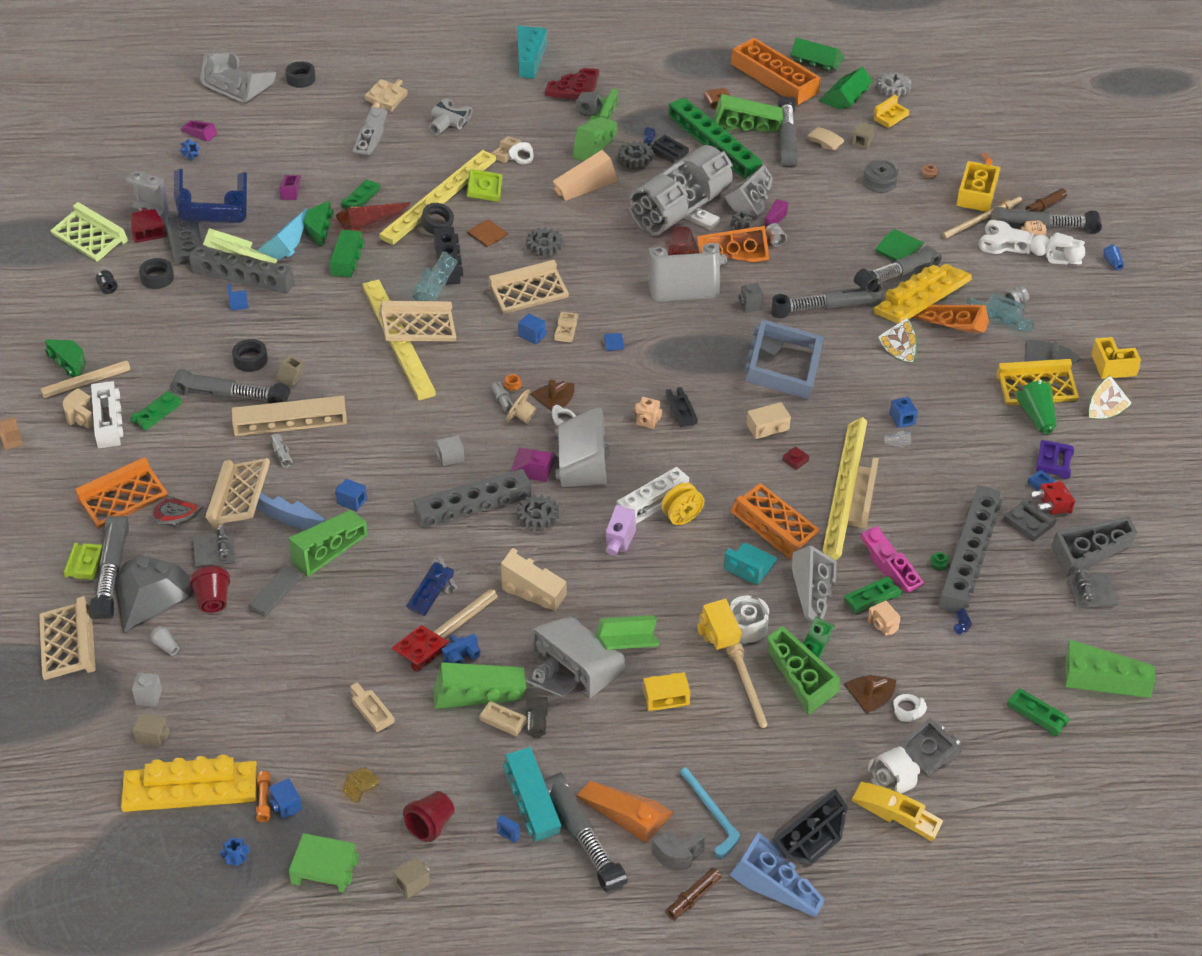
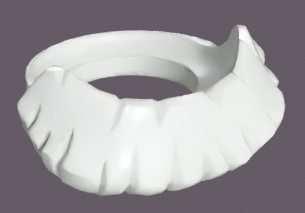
M517 143L509 150L510 160H515L523 165L533 161V149L529 143ZM519 150H524L530 154V158L521 159L517 153Z
M555 405L552 409L553 421L557 428L559 424L565 422L558 418L559 414L566 413L572 416V418L576 417L572 411L563 409L559 405Z
M911 694L899 695L893 702L894 713L902 722H911L922 717L927 709L924 698H918ZM902 701H911L915 704V709L906 711L901 709L898 704Z

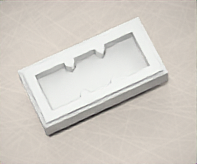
M700 208L684 218L710 231L720 222V217Z

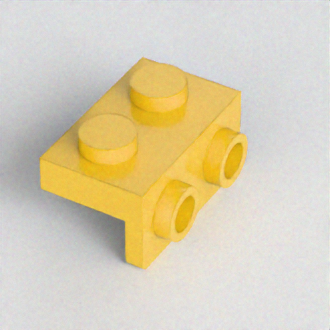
M894 95L875 107L874 121L890 128L907 117L909 110L897 104L898 96Z

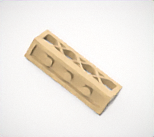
M873 457L871 468L858 466L847 526L867 528L879 458Z

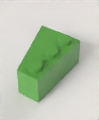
M599 117L577 127L572 158L584 162L603 150L615 138L617 122Z

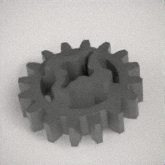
M635 141L633 143L627 142V145L622 144V148H619L618 159H620V163H624V166L629 165L630 168L633 166L636 168L639 166L645 167V164L649 165L653 161V150L651 146L647 147V143L642 144L641 141L639 143Z
M544 227L542 230L538 228L537 231L532 230V233H528L526 245L527 249H530V253L536 252V256L542 254L543 257H545V254L552 256V253L557 254L558 250L562 249L563 238L558 230L553 231V228L547 230V227Z
M533 494V498L530 499L527 496L526 501H520V506H517V519L520 520L521 525L525 524L526 529L533 527V531L537 528L543 531L545 526L550 529L551 524H556V519H559V505H556L555 500L551 501L550 496L543 498V494L540 497H536Z

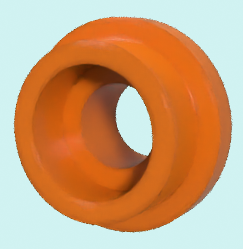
M516 374L507 375L503 382L504 387L510 391L518 390L522 386V381Z

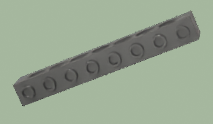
M980 485L977 486L941 594L939 608L963 614L965 607L969 608L972 598L969 593L974 592L976 581L973 580L974 578L978 579L981 567H978V564H983L985 553L982 552L988 549L990 540L987 537L992 536L994 526H991V524H995L998 513L995 511H1000L1002 499H999L1001 491Z

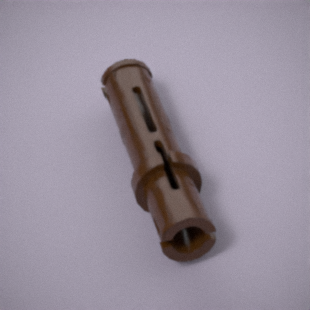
M1061 188L1044 198H1039L1035 203L1026 206L1025 210L1031 212L1044 211L1048 206L1066 198L1067 194H1064L1066 190Z
M710 868L686 892H681L678 895V899L665 909L667 916L675 921L684 911L690 910L696 900L722 878L720 872L716 868Z

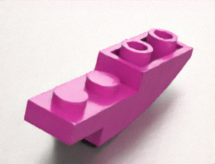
M878 526L861 533V540L871 552L869 555L870 559L886 577H890L896 586L908 593L924 585V581L904 554L896 552Z

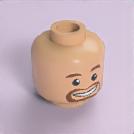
M1026 221L1024 227H1021V230L1031 234L1034 233V236H1046V225H1043L1042 221Z

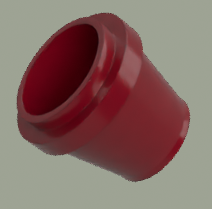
M206 566L196 570L189 577L190 588L194 591L201 611L214 613L223 610L227 606L228 586L231 582L228 571L217 566Z
M434 791L418 801H411L404 807V823L408 831L417 839L433 842L440 836L442 828L454 814L455 808L451 799L445 793Z

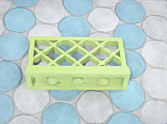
M79 202L73 206L75 210L50 231L52 235L96 262L117 244L121 243L124 245L128 241L124 229ZM74 218H79V222L71 223ZM90 225L89 229L82 230V226ZM79 227V230L70 231V228ZM67 228V232L59 233L61 229ZM96 232H102L100 236H93ZM90 233V237L82 238L83 234ZM78 235V239L70 240V236ZM106 239H114L110 243H105ZM101 240V244L93 245V241ZM90 242L89 246H81V243ZM101 249L98 254H93V250Z
M209 228L203 243L205 246L244 257L250 256L271 263L277 262V259L252 249L251 241Z

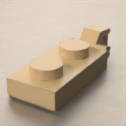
M358 682L350 686L353 696L352 701L355 707L376 733L395 723L394 716L372 690L367 689L364 691Z

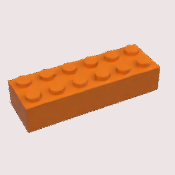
M752 38L732 49L731 65L784 97H795L796 105L819 93L821 77L758 39Z

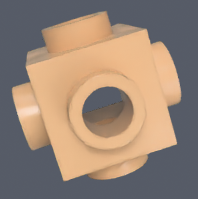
M642 397L640 403H636L634 408L636 425L654 429L662 415L660 401Z

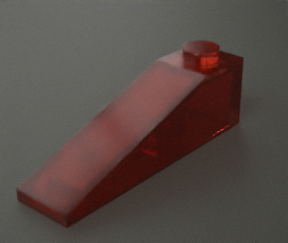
M410 202L347 208L337 213L336 218L344 230L361 231V229L410 206Z
M673 226L668 256L698 254L699 249L691 228Z

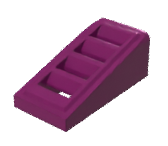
M190 120L181 127L182 132L207 142L217 135L214 123Z
M301 175L284 176L280 186L281 200H297Z
M779 199L774 201L765 218V229L770 224H778L787 215L788 202Z

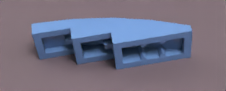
M260 493L256 509L275 520L302 530H307L325 522L323 517L299 501L291 505L279 496L272 500L263 493Z

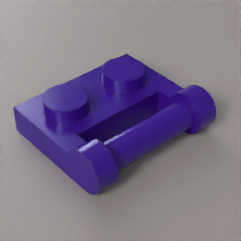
M1041 440L1036 471L1042 470L1045 473L1059 475L1063 479L1070 478L1071 456L1074 454V447L1068 444ZM1059 452L1064 455L1062 466L1057 465Z

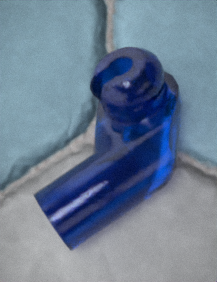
M646 127L644 130L646 137L643 142L650 145L655 138L656 131L653 127Z
M960 609L956 612L959 618L958 624H955L953 627L958 635L963 632L966 633L972 626L966 610Z

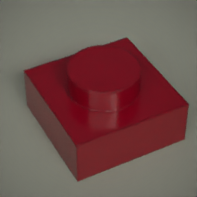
M795 446L783 455L782 461L797 470L809 461V455Z

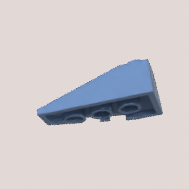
M759 832L755 835L730 873L732 878L746 888L816 917L825 901L807 879H802L794 870L796 866L792 862L788 863L782 857L776 845Z

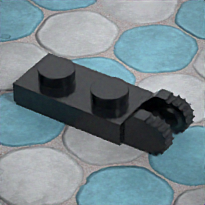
M677 387L676 392L678 396H674L671 389H666V397L679 427L697 424L698 419L682 387Z

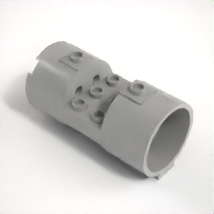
M703 145L633 190L628 197L631 205L629 212L638 227L643 231L651 232V235H659L728 189L732 183L731 166L733 164L725 152L721 153L712 146Z

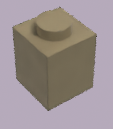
M859 122L853 132L852 145L867 149L873 140L875 126Z
M290 354L281 361L275 379L292 387L300 380L306 363Z
M141 713L133 728L135 741L139 744L161 747L163 741L169 735L166 719Z
M415 856L393 871L394 883L408 899L430 885V869L425 862L421 863Z

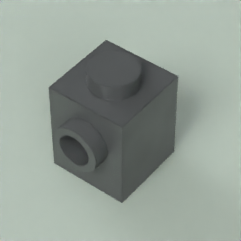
M759 284L741 286V293H739L738 298L745 313L762 310L763 292Z

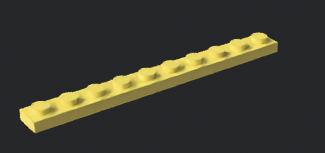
M484 150L479 152L379 234L380 239L394 245L421 223V215L426 205L430 203L444 204L468 184L470 169L484 171L496 161V156Z
M380 280L363 283V290L383 328L382 319L379 317L381 301L390 300ZM386 318L392 323L396 320L395 318ZM401 322L396 324L402 330L404 329ZM394 329L389 331V335L398 334ZM389 341L418 401L436 396L435 389L411 341Z
M863 417L848 424L822 552L834 560L839 559L842 554L867 421Z

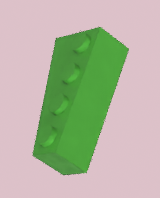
M349 510L289 537L292 565L309 577L368 535L366 521L352 510Z
M781 626L767 637L768 653L808 715L840 691V677L785 627Z
M441 662L433 688L435 709L488 704L489 701L494 703L521 701L526 690L524 667Z

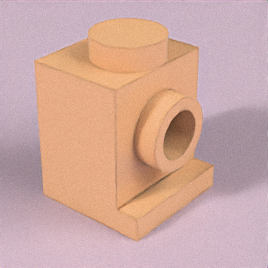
M884 601L869 608L867 622L869 624L874 623L876 629L886 636L895 633L899 629L901 616L887 601Z

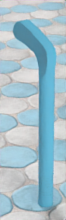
M685 767L680 771V774L689 783L728 835V838L715 848V856L725 858L739 842L740 834L688 768Z

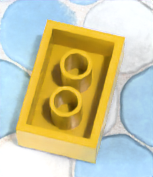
M968 161L960 185L956 206L989 211L997 187L1000 167Z

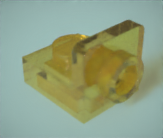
M366 767L347 774L342 792L352 801L358 803L364 791L379 785L380 778Z

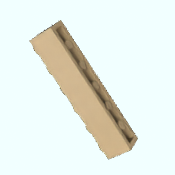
M344 396L232 408L235 437L347 424Z

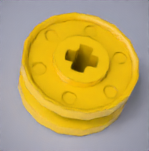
M688 482L681 483L669 490L661 502V510L673 524L684 525L701 512L704 506V497L696 490L693 484Z

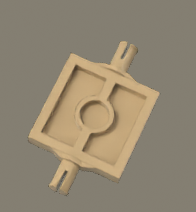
M380 79L365 94V100L373 104L371 107L385 108L392 111L408 95V90L400 87L403 84L401 79H397L393 84Z

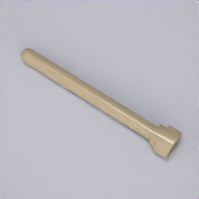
M741 643L728 646L726 649L727 654L736 663L758 724L761 728H766V718L743 661L745 653Z

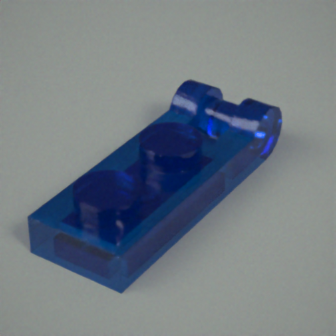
M435 562L406 605L407 608L422 616H426L447 581L453 577L454 569L443 567L442 564Z

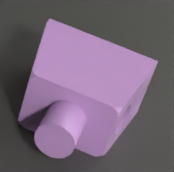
M616 505L606 530V552L615 556L618 551H627L636 532L634 509Z

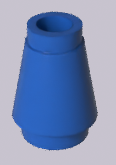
M1116 245L1107 246L1103 250L1104 258L1115 270L1122 269L1124 263L1119 247H1116Z

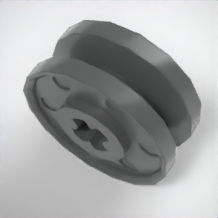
M872 160L865 165L863 184L874 192H889L896 187L899 170L896 165L887 160Z

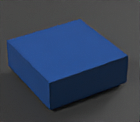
M622 333L604 334L606 351L624 349Z
M1040 470L1028 478L1027 484L1039 491L1041 484L1054 483L1055 480Z
M503 815L497 818V833L516 843L520 838L519 824Z

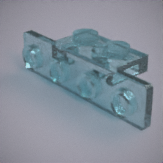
M443 252L435 266L426 268L422 272V279L413 288L414 293L412 297L416 299L415 301H436L457 264L455 258L447 252Z
M995 293L991 294L987 304L970 297L967 298V305H985L988 317L1001 319L1005 324H1014L1024 331H1033L1034 329L1033 321L1021 317L1025 309V305Z

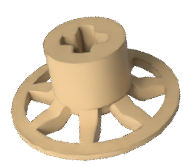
M529 389L523 392L507 414L506 423L512 420L514 416L526 424L532 419L537 408L527 402L530 395Z

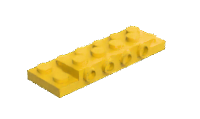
M944 264L941 267L932 265L929 268L925 267L921 273L913 274L909 280L900 282L898 287L889 289L885 294L886 300L874 307V314L898 324L906 318H912L972 280V276L970 273L949 264Z
M219 755L216 759L198 756L195 760L189 761L183 758H175L173 762H163L159 759L152 760L151 763L145 764V769L124 771L122 811L256 802L257 762H234V758L228 755Z

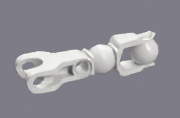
M990 220L986 224L985 231L987 235L982 236L978 243L979 248L987 253L999 254L1004 251L1030 254L1032 252L1037 256L1046 255L1048 261L1054 264L1067 265L1071 263L1080 265L1082 264L1081 260L1085 256V242L1082 240H1076L1071 236L1061 233H1054L1050 239L1045 235L1034 236V233L1031 234L1027 231L1013 229L1006 222ZM1056 246L1064 247L1063 252L1056 250Z

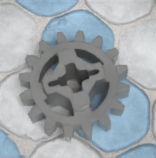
M889 72V74L884 73L878 79V90H881L880 93H885V96H905L911 90V79H908V76H903V73L900 75L898 72L893 74L892 72Z

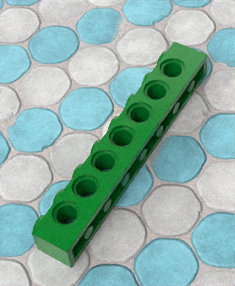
M683 97L669 103V117L702 145L712 146L721 153L724 151L733 164L731 169L744 180L762 166L760 158L688 99Z

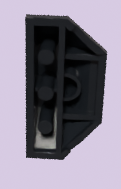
M833 789L808 804L777 829L772 841L785 859L811 865L842 839L848 806L838 791Z

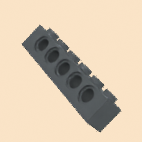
M198 246L189 256L191 270L195 274L288 294L294 284L293 268L290 266Z
M520 469L413 499L414 513L421 528H426L525 500L527 496L531 498V483L524 470Z

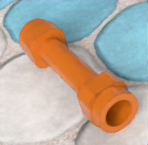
M261 771L257 775L259 806L256 807V819L258 822H268L270 820L268 788L271 786V774L267 771Z

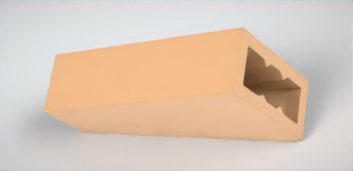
M601 150L555 179L553 183L556 195L558 197L561 196L567 201L616 183L618 179L611 158Z

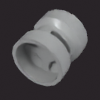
M777 223L770 224L765 229L766 237L774 247L782 246L786 242L787 235Z
M1018 286L1014 290L1007 291L1004 294V300L1010 308H1014L1019 303L1027 302L1029 300V293L1024 286Z

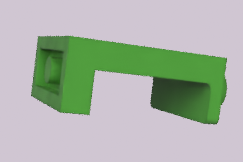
M303 833L289 869L291 884L300 885L303 878L337 885L339 892L344 893L346 885L349 886L352 880V868L357 866L359 860V853H356L355 843Z

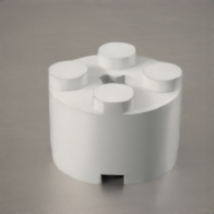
M748 595L735 598L730 605L742 632L739 643L743 645L764 638L767 635L769 621L768 605L762 599L758 598L756 600Z
M901 746L872 758L868 765L869 773L872 772L874 777L871 779L872 784L901 794L916 786L917 775L920 773L918 764L911 760Z

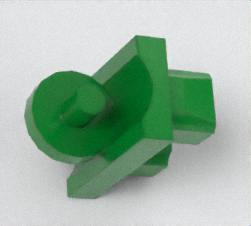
M815 617L803 645L820 659L835 625Z

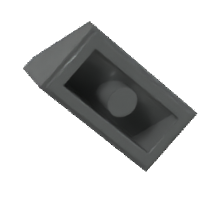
M763 335L758 356L775 357L785 342Z

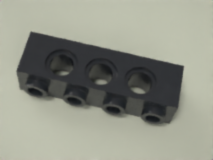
M454 227L433 228L439 284H460V277H463V267L461 266L458 233L455 234Z

